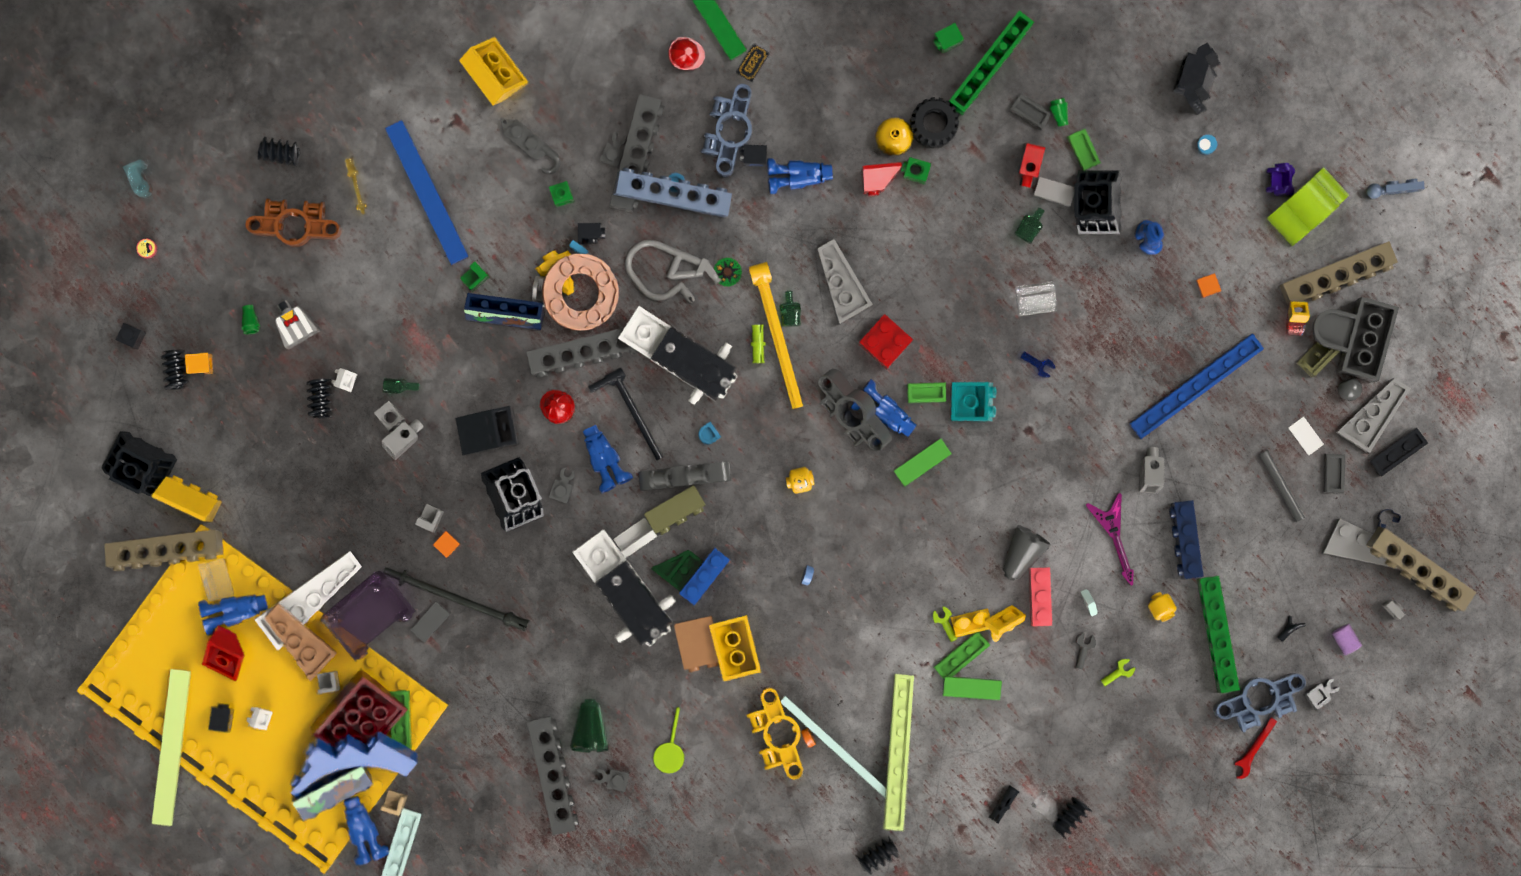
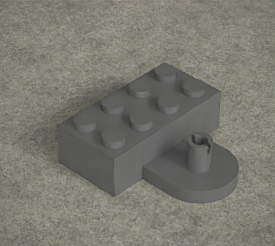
M1360 297L1356 301L1353 314L1337 309H1330L1320 313L1313 323V335L1322 346L1342 352L1337 370L1338 373L1373 383L1378 382L1399 307Z

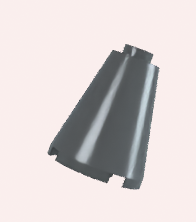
M1018 525L1015 528L1004 563V576L1013 581L1020 579L1047 551L1050 542L1039 534L1035 535L1030 529Z

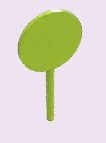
M676 707L670 743L661 744L654 753L655 766L664 773H674L684 763L682 749L674 744L680 711L679 707Z

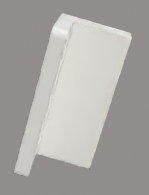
M643 518L615 537L614 541L623 556L627 558L658 536L648 521Z

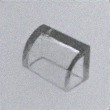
M1053 282L1015 287L1019 316L1057 311V297Z
M1043 790L1031 805L1053 823L1057 816V806L1054 799Z

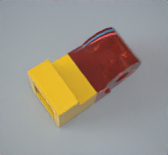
M1290 301L1286 322L1287 335L1303 336L1306 321L1310 317L1308 302ZM1300 307L1303 310L1301 312H1295L1294 308Z

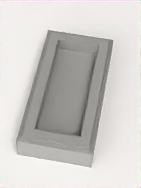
M1039 177L1034 196L1070 207L1074 197V187Z

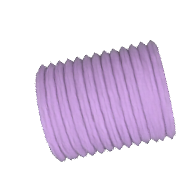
M1350 624L1338 628L1331 634L1335 638V642L1338 643V647L1341 648V652L1344 653L1343 655H1348L1362 646Z

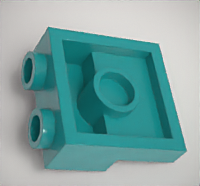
M952 382L951 421H992L993 417H996V407L993 406V398H996L997 390L996 387H993V383Z

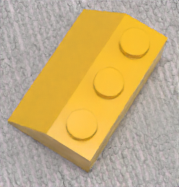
M495 37L470 47L459 60L493 106L506 100L528 83L527 79Z
M175 475L172 478L165 477L152 495L153 498L205 522H213L222 501L217 499L218 495L209 491L205 494L200 491L201 487L192 483L188 486L183 483L184 479Z
M747 615L709 625L723 682L761 672Z

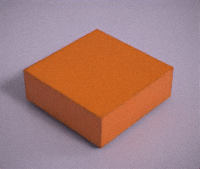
M1215 273L1196 280L1202 298L1221 292Z
M447 531L433 544L446 558L460 545Z

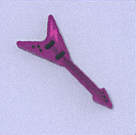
M1117 494L1108 512H1104L1087 503L1086 507L1113 539L1123 569L1121 574L1129 585L1132 586L1134 570L1130 569L1120 539L1122 494Z

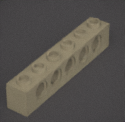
M1390 241L1283 283L1280 285V289L1288 307L1290 301L1305 302L1304 300L1309 298L1314 301L1323 297L1322 293L1329 291L1331 294L1341 290V285L1347 284L1349 287L1359 283L1358 279L1361 277H1365V280L1376 276L1375 272L1381 269L1383 273L1394 269L1393 265L1398 263ZM1372 257L1378 259L1379 264L1377 267L1371 264ZM1354 264H1358L1361 267L1360 274L1354 272ZM1336 271L1342 272V281L1336 279ZM1319 278L1325 280L1326 286L1324 288L1318 285ZM1301 285H1305L1308 288L1307 295H1303L1300 292Z
M1378 527L1366 544L1371 549L1370 553L1377 558H1384L1386 565L1393 569L1398 568L1401 570L1400 574L1403 577L1415 580L1416 586L1422 590L1428 589L1431 591L1433 598L1438 601L1442 599L1447 603L1446 607L1454 612L1456 610L1464 612L1477 593L1386 528ZM1391 544L1392 552L1388 554L1387 547ZM1406 555L1408 560L1403 565L1402 558ZM1422 566L1423 572L1421 575H1418L1417 570ZM1437 577L1438 583L1433 586V579ZM1452 587L1453 594L1449 597L1448 590Z
M218 530L104 544L106 567L112 568L113 571H124L125 567L140 569L146 564H150L151 567L161 566L162 562L179 564L180 560L187 559V562L199 561L198 558L201 557L216 559L217 555H223L222 532ZM201 542H203L204 547L201 551H199L198 545ZM184 544L185 550L183 553H180V547ZM166 547L167 552L162 556L161 551ZM148 549V555L144 558L143 552ZM129 551L130 557L125 560V554Z

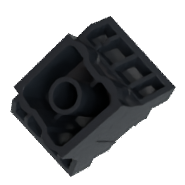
M1208 43L1198 47L1196 54L1187 52L1186 56H1184L1173 92L1186 97L1197 115L1207 110L1203 102L1211 98L1209 95L1214 78L1217 77L1214 67L1221 64L1218 55Z
M1078 170L1076 183L1074 184V217L1077 218L1078 234H1120L1122 228L1120 222L1122 215L1120 197L1122 191L1119 170Z
M120 431L101 469L110 476L109 480L138 495L142 492L152 496L165 477H169L177 459L174 454H167L162 448L155 447L145 442L142 438L133 437L130 432Z
M520 457L481 473L482 482L486 486V491L495 508L496 516L500 519L501 527L505 532L544 516L543 507L540 502L542 498L530 469L526 468Z

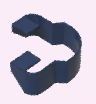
M1384 510L1379 512L1377 516V519L1379 520L1377 527H1380L1381 520L1379 517ZM1391 510L1392 514L1399 516V518L1393 517L1392 521L1399 523L1401 515ZM1381 523V527L1386 528V524Z

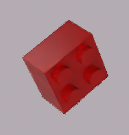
M884 314L862 338L859 345L887 370L913 339Z

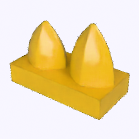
M1011 605L986 619L984 626L991 630L992 639L997 642L1004 632L1012 631L1015 626L1024 622L1026 614Z
M988 608L951 617L955 637L988 630L984 626L985 620L990 618Z

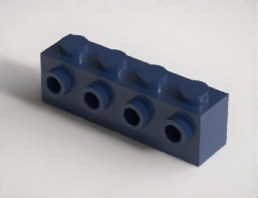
M1194 501L1171 503L1169 514L1170 518H1173L1174 523L1172 535L1173 538H1176L1174 551L1179 561V564H1177L1178 576H1181V579L1204 577Z

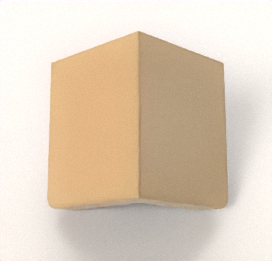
M389 790L381 810L397 816L401 815L408 795Z

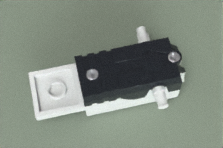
M638 306L618 338L695 388L688 400L694 405L703 394L714 401L717 398L723 399L727 394V389L737 378L734 372L737 367L725 360L730 352L731 345L725 342L716 355L640 306Z
M604 529L573 552L626 625L615 636L619 643L633 635L641 646L647 644L650 647L655 643V640L671 631L670 624L673 621L665 610L672 603L676 602L675 599L670 595L668 598L666 597L658 602Z

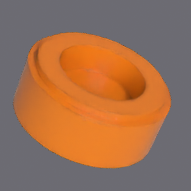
M808 727L803 729L801 734L807 746L811 748L817 745Z

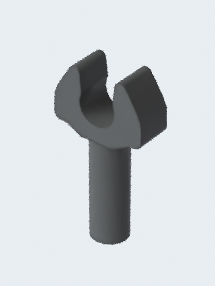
M1084 633L1077 637L1076 643L1079 644L1080 652L1075 668L1083 669L1087 651L1095 648L1096 640L1093 635L1090 637L1088 644L1083 642Z

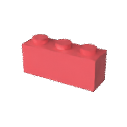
M1030 568L1031 626H1052L1050 568Z

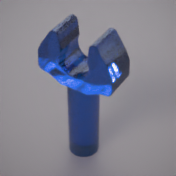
M1025 351L1020 357L1037 367V375L1041 378L1050 377L1048 373L1044 372V366H1049L1051 369L1056 368L1050 359L1040 361Z

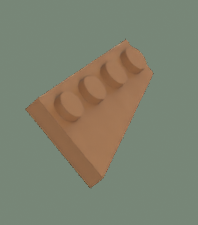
M277 603L266 614L265 620L284 643L286 649L294 657L299 667L302 668L309 681L336 655V651L281 604Z

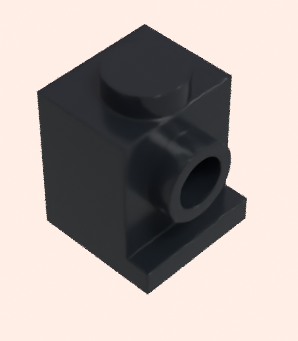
M578 223V243L580 245H583V241H586L587 244H596L598 240L606 239L605 228H602L601 223Z

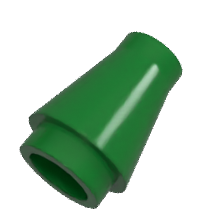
M1065 98L1050 101L1051 106L1049 107L1057 122V126L1068 125V102L1065 101Z
M242 306L241 329L244 334L258 333L260 324L254 311V306Z

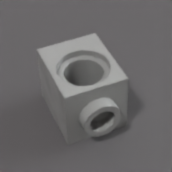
M388 401L374 412L390 432L406 420L391 401ZM393 412L396 415V419L394 422L388 423L386 417L389 413Z

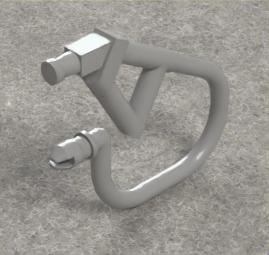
M644 240L637 243L629 250L625 259V269L630 279L645 297L654 301L667 300L679 291H681L680 294L684 296L687 302L692 303L689 298H692L693 301L695 299L688 290L689 288H686L683 283L677 284L664 294H653L646 289L632 269V259L637 251L647 246L656 247L675 256L666 276L668 279L677 280L703 277L706 271L716 285L722 281L708 260L700 259L656 240ZM682 259L699 266L698 270L677 272Z

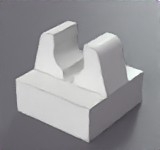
M342 368L336 369L337 378L332 380L331 383L335 387L351 392L357 374Z
M252 707L250 710L253 711V715L251 718L247 717L249 726L267 730L273 712L267 709Z

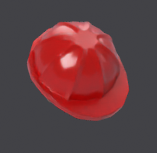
M680 37L671 43L668 49V57L676 68L693 70L703 64L705 52L698 42L687 37Z
M551 390L542 396L540 409L551 423L564 424L574 417V400L567 393L560 390Z

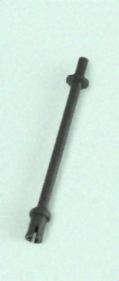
M385 567L383 571L384 575L399 580V586H402L403 583L410 584L500 619L505 623L504 626L509 627L510 625L524 632L527 629L529 620L513 615L514 613L511 611L503 613L408 576L407 570L400 573Z

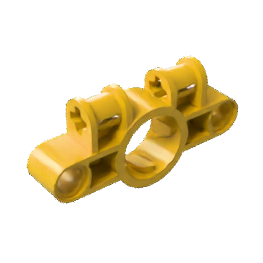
M766 688L761 693L764 708L746 715L750 719L753 728L751 730L752 733L764 730V740L769 747L758 751L765 763L764 770L783 764L787 776L790 779H798L803 773L802 764L796 749L800 739L799 725L792 717L784 714L777 691L773 688ZM768 691L775 694V699L772 702H767L764 699V694ZM781 719L788 720L793 724L792 729L796 733L795 740L792 744L787 743L782 745V747H777L770 742L772 739L770 733L767 734L768 728L773 722L776 724L781 722ZM797 765L800 768L799 773L791 775L789 773L790 766Z

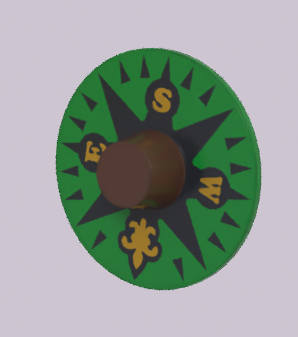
M723 258L714 266V270L722 280L719 282L720 285L732 286L741 278V266L732 258Z

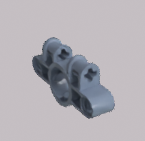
M739 84L735 88L732 99L719 96L713 97L714 105L709 115L718 118L716 135L704 134L705 142L700 152L718 157L716 170L721 177H729L732 174L738 150L743 148L744 144L747 145L752 136L751 122L747 117L751 100V89L746 84ZM740 90L748 92L746 98H740L737 94ZM730 118L736 121L742 120L748 128L745 130V139L736 144L734 141L726 142L720 135V131L723 130L724 126L722 123ZM721 164H729L730 169L727 172H722L719 169Z
M1296 673L1285 675L1273 681L1259 677L1251 678L1242 685L1239 694L1217 702L1213 709L1214 714L1221 719H1229L1235 716L1241 731L1244 733L1246 729L1256 725L1258 727L1261 726L1258 715H1266L1274 710L1279 719L1282 718V715L1293 711L1295 713L1297 708L1291 694L1305 687V678L1301 674ZM1294 677L1299 679L1297 687L1291 685V680ZM1258 682H1264L1269 686V693L1272 695L1271 703L1268 706L1260 707V710H1254L1250 707L1251 702L1249 698L1246 697L1247 691L1250 686L1254 687L1258 685ZM1222 705H1226L1228 712L1222 716L1219 709Z

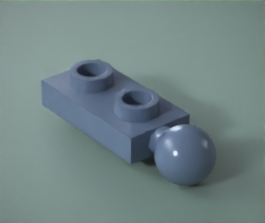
M1418 179L1406 180V183L1399 184V181H1389L1387 185L1382 187L1374 183L1368 186L1367 195L1372 199H1376L1381 194L1419 192L1425 189L1424 181L1418 182Z

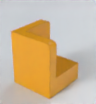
M212 354L185 355L186 373H213Z

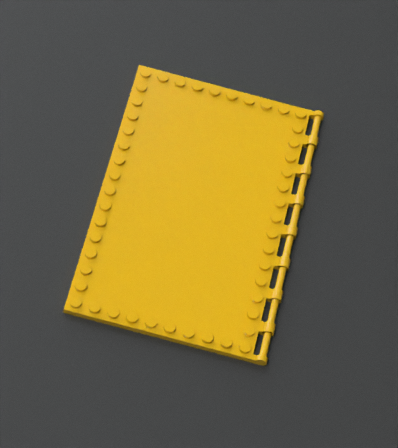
M200 524L195 532L207 531L210 529L207 528L205 525ZM222 539L223 555H217L216 559L201 557L198 558L199 561L187 562V559L180 560L179 564H171L95 668L80 685L77 692L87 696L102 707L103 711L110 717H115L133 730L134 734L140 739L148 741L161 751L162 742L151 735L150 732L154 729L163 736L170 670L191 671L181 755L185 752L203 765L204 769L200 771L183 757H181L180 766L194 775L198 782L204 786H209L225 798L228 804L247 814L258 823L259 827L266 832L270 831L286 843L289 849L297 855L301 854L320 868V872L325 874L350 841L348 835L349 828L346 821V813L344 812L346 809L344 800L337 803L332 809H326L316 817L305 821L292 803L291 779L295 774L298 775L300 773L301 767L306 761L305 749L309 743H313L316 739L312 735L310 726L360 669L377 680L388 691L410 690L412 750L414 751L443 714L448 704L320 610L316 611L304 625L336 651V655L318 674L337 671L340 690L318 694L317 690L320 689L317 675L309 681L285 645L279 650L275 648L255 621V618L261 614H257L230 627H227L225 623L219 625L237 635L245 655L237 681L203 666L202 661L207 643L212 635L207 636L202 620L222 616L224 613L218 612L202 618L199 610V601L206 600L208 604H220L222 598L265 595L269 609L293 592L284 583ZM201 542L198 545L199 551H201L204 547L203 542ZM185 546L182 548L180 553L184 552ZM91 684L96 686L112 698L109 703L90 690L89 686ZM218 703L229 704V708H234L231 732L225 733L208 730L211 707L217 706ZM122 706L143 721L140 726L119 711ZM252 707L267 709L273 712L267 730L249 726L247 717H252L253 711L250 710ZM391 730L386 734V736H388V737H390V738H391ZM366 766L372 776L373 785L366 791L354 794L351 798L358 796L360 803L364 804L369 814L399 773L384 768ZM216 775L235 789L234 793L231 794L212 780V777ZM245 797L266 812L265 816L262 817L242 802ZM277 820L297 835L295 840L273 825ZM307 843L329 859L326 863L304 848Z

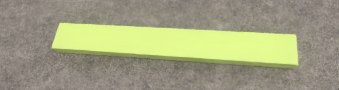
M170 670L152 824L173 825L191 671Z
M894 674L883 829L904 831L914 676Z

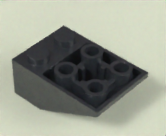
M511 406L455 418L462 455L519 445Z

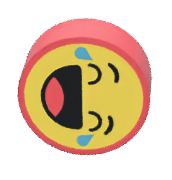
M142 239L137 244V252L143 258H152L157 252V245L150 239Z

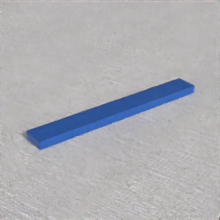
M401 120L385 128L451 265L468 258L469 256L404 122Z
M1252 333L1129 425L1140 439L1144 438L1264 349Z

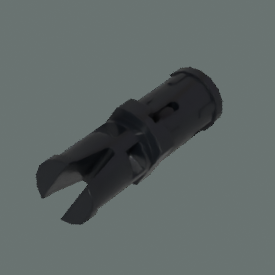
M1009 785L988 817L999 824L1020 792Z

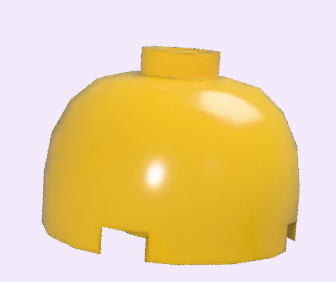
M889 118L878 126L875 139L878 148L884 154L896 156L906 153L911 147L913 132L905 120Z

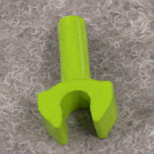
M942 606L945 616L939 618L937 612L933 611L934 623L942 624L950 642L957 639L949 622L952 613L948 608Z
M1120 659L1117 661V669L1100 681L1104 686H1107L1120 676L1129 678L1133 675L1135 667L1125 671L1123 666L1130 660Z

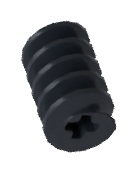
M264 136L259 145L258 160L263 158L264 161H268L270 158L273 163L278 160L280 164L285 161L287 165L293 163L294 166H297L300 158V148H297V142H294L291 147L288 140L285 145H282L281 139L275 144L274 138H271L268 143L267 137Z
M185 350L163 351L166 354H163L161 359L167 361L162 363V366L168 368L163 371L164 375H168L163 381L169 383L164 386V389L177 390L187 388L183 385L189 383V381L184 380L183 377L188 375V373L182 372L186 365L181 364L185 357L180 356Z
M313 379L307 382V385L312 386V388L307 389V393L312 394V396L307 397V400L313 402L307 405L309 409L313 410L307 413L308 416L313 418H332V416L327 415V412L332 411V408L326 407V405L332 403V401L326 399V397L332 395V393L326 392V389L331 388V385L326 384V382L331 379Z
M1071 797L1073 804L1066 803L1068 810L1061 808L1060 810L1063 815H1055L1058 821L1050 820L1052 827L1065 839L1067 838L1064 833L1072 834L1070 827L1077 829L1075 821L1082 823L1080 816L1087 818L1088 816L1085 811L1092 812L1079 798Z
M889 835V842L881 839L882 846L875 843L876 850L868 847L869 854L862 851V858L855 855L864 871L870 875L873 874L872 867L877 871L879 870L878 863L884 867L886 866L885 859L891 863L892 855L895 858H899L898 850Z

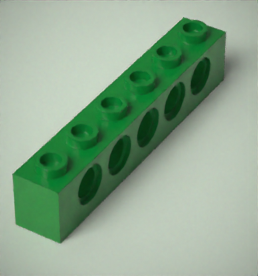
M1021 11L1017 12L949 100L950 105L956 108L955 111L962 116L965 114L1034 24L1033 20Z
M1219 575L1198 578L1197 585L1217 693L1238 691L1240 687Z

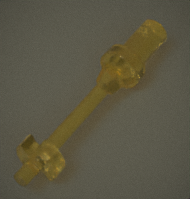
M353 158L345 160L348 168L347 176L351 177L359 202L356 209L361 210L363 215L366 214L364 209L367 208V203L362 202L356 178L359 172L355 169Z

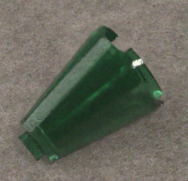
M585 699V702L580 704L570 744V750L572 749V751L590 753V751L595 750L597 752L609 750L600 703L596 702V699Z

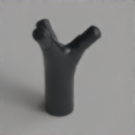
M1288 616L1287 626L1277 638L1283 642L1291 633L1301 627H1305L1306 624L1295 623L1293 625L1292 616Z

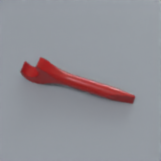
M1272 717L1249 751L1240 760L1234 762V765H1239L1242 768V773L1236 776V778L1243 779L1249 775L1255 754L1277 723Z

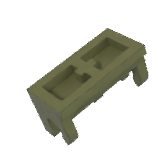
M1316 342L1297 364L1312 378L1340 351L1324 347Z

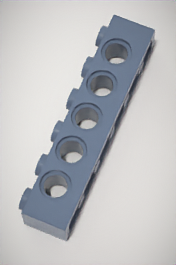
M623 168V171L617 172L613 195L720 217L728 216L732 193H727V189L716 187V190L708 189L709 186L705 184L694 186L690 185V181L686 180L674 182L671 181V177L667 176L655 178L652 173L642 172L640 175L628 168ZM633 179L638 180L640 183L638 190L631 186ZM652 183L658 185V193L651 192L650 185ZM670 187H674L677 190L676 197L669 195ZM689 191L695 193L696 199L694 201L688 199L687 194ZM707 195L713 196V205H709L706 202Z

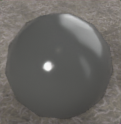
M1350 378L1338 385V394L1346 401H1354L1362 393V384L1356 378Z

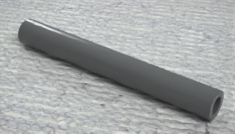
M1267 450L1259 454L1296 522L1304 519V514L1269 451Z

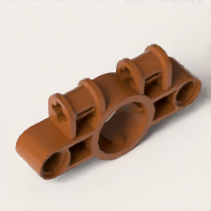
M266 199L264 216H251L245 223L247 230L252 234L277 236L283 243L292 247L302 246L311 238L337 239L342 234V228L338 223L333 220H325V202L309 203L304 201L303 211L294 208L287 209V200L271 201ZM289 216H303L306 221L303 237L298 240L296 238L286 240L281 232L284 228L283 221ZM259 221L260 227L257 230H252V223ZM335 225L336 232L331 235L328 234L329 226Z

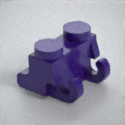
M1290 163L1275 164L1274 168H1267L1266 173L1271 174V187H1266V192L1274 193L1275 196H1292L1294 194L1292 177L1295 174L1293 165H1289Z

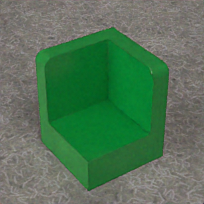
M473 262L470 265V269L460 279L471 292H474L490 277L476 262Z

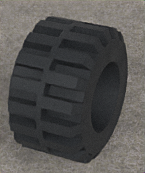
M931 97L929 100H923L922 103L916 106L911 116L910 127L913 137L915 136L916 141L923 143L922 145L925 147L927 145L930 148L936 146L940 148L944 144L947 145L954 138L959 126V116L955 112L956 108L951 106L949 101H943V98L935 99V97ZM929 113L940 114L946 122L944 130L939 133L928 131L923 125L924 117Z

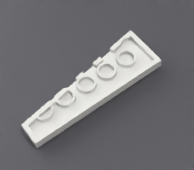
M349 551L278 603L305 624L362 566L351 551ZM273 605L255 618V621L275 648L279 650L284 643L265 620L266 614L275 606Z

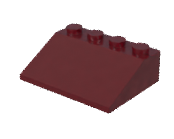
M360 669L310 727L315 738H319L335 748L339 740H343L347 734L366 744L371 736L374 737L377 731L386 735L408 709L377 680Z

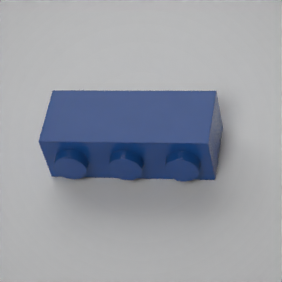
M714 548L679 594L695 605L730 559Z

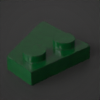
M687 550L661 564L653 566L651 569L681 592L704 561L690 550Z

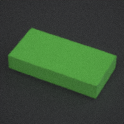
M1086 129L1067 137L1082 170H1088L1101 163Z
M946 382L907 384L908 403L946 402Z

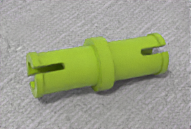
M751 325L752 342H750V346H752L753 350L752 363H765L764 346H766V342H764V325Z

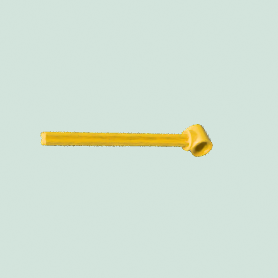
M764 262L749 266L753 285L755 287L758 286L792 409L802 407V399L769 285L772 278L768 263Z

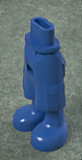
M773 158L767 159L768 176L789 174V177L768 178L770 194H776L778 189L783 186L789 185L790 189H801L808 185L824 183L825 180H833L832 165L803 162L800 160L789 161L787 165H779Z
M1149 220L1139 223L1135 230L1136 240L1144 239L1139 245L1140 250L1149 255L1158 254L1162 250L1164 233L1161 225Z
M870 379L862 391L869 394L878 403V406H875L876 416L888 428L899 434L903 433L908 437L917 424L910 420L911 417L897 405L895 400L887 394L881 396L876 390L875 381ZM855 402L850 407L854 411L861 409Z
M597 425L583 431L586 438L584 441L590 455V463L594 472H599L601 475L600 492L605 493L616 487L607 470L608 466L612 469L618 485L632 480V474L623 471L618 465L620 457L616 450L611 447L603 432L599 431Z
M256 595L222 598L220 604H208L206 600L199 601V610L202 618L218 612L224 613L222 616L202 620L205 632L209 636L213 635L215 628L225 623L227 627L239 624L243 620L261 614L260 611L268 610L265 595L257 597Z
M356 796L345 800L346 809L344 812L346 813L345 816L349 828L348 835L351 844L357 847V855L354 857L355 864L362 865L371 861V856L365 847L364 840L369 843L373 860H378L389 854V848L386 845L380 846L376 837L379 833L376 825L371 820L364 804L360 803L359 797Z

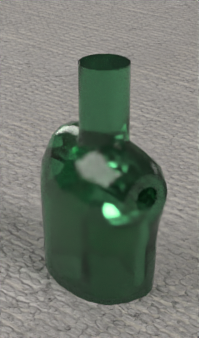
M1038 208L1033 217L1025 215L1015 231V235L1031 244L1043 228V224L1039 220L1045 211Z
M786 291V303L779 306L782 327L802 325L800 303L793 302V291Z
M385 378L383 381L384 393L399 394L405 390L419 391L420 388L419 383H409L404 379Z

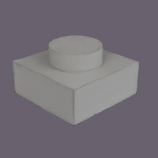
M1387 600L1382 605L1395 620H1400L1405 616L1402 612L1403 607L1397 601Z

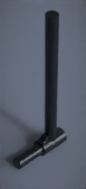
M621 367L605 375V378L588 386L591 393L608 384L616 385L656 460L663 458L623 383L626 375Z

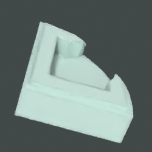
M1089 590L1081 591L1090 615H1096L1098 611Z

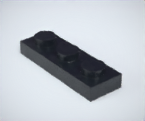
M1415 428L1369 462L1378 475L1382 477L1427 445L1428 442L1419 429Z

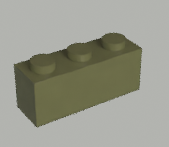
M693 485L646 512L644 515L655 534L660 533L663 535L671 530V525L676 523L679 526L686 522V517L693 513L696 516L703 512V507L706 505Z

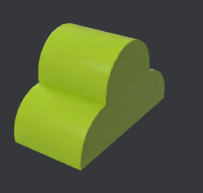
M1323 167L1270 214L1267 220L1291 246H1294L1333 213L1349 194Z

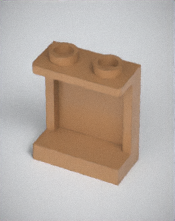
M712 616L674 624L684 670L688 669L689 672L700 670V666L707 665L708 668L719 666L709 626L713 624Z

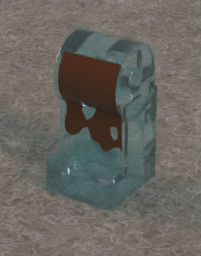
M140 159L123 166L133 192L141 198L149 197L152 194L153 188L146 181L142 171L147 168L145 162Z

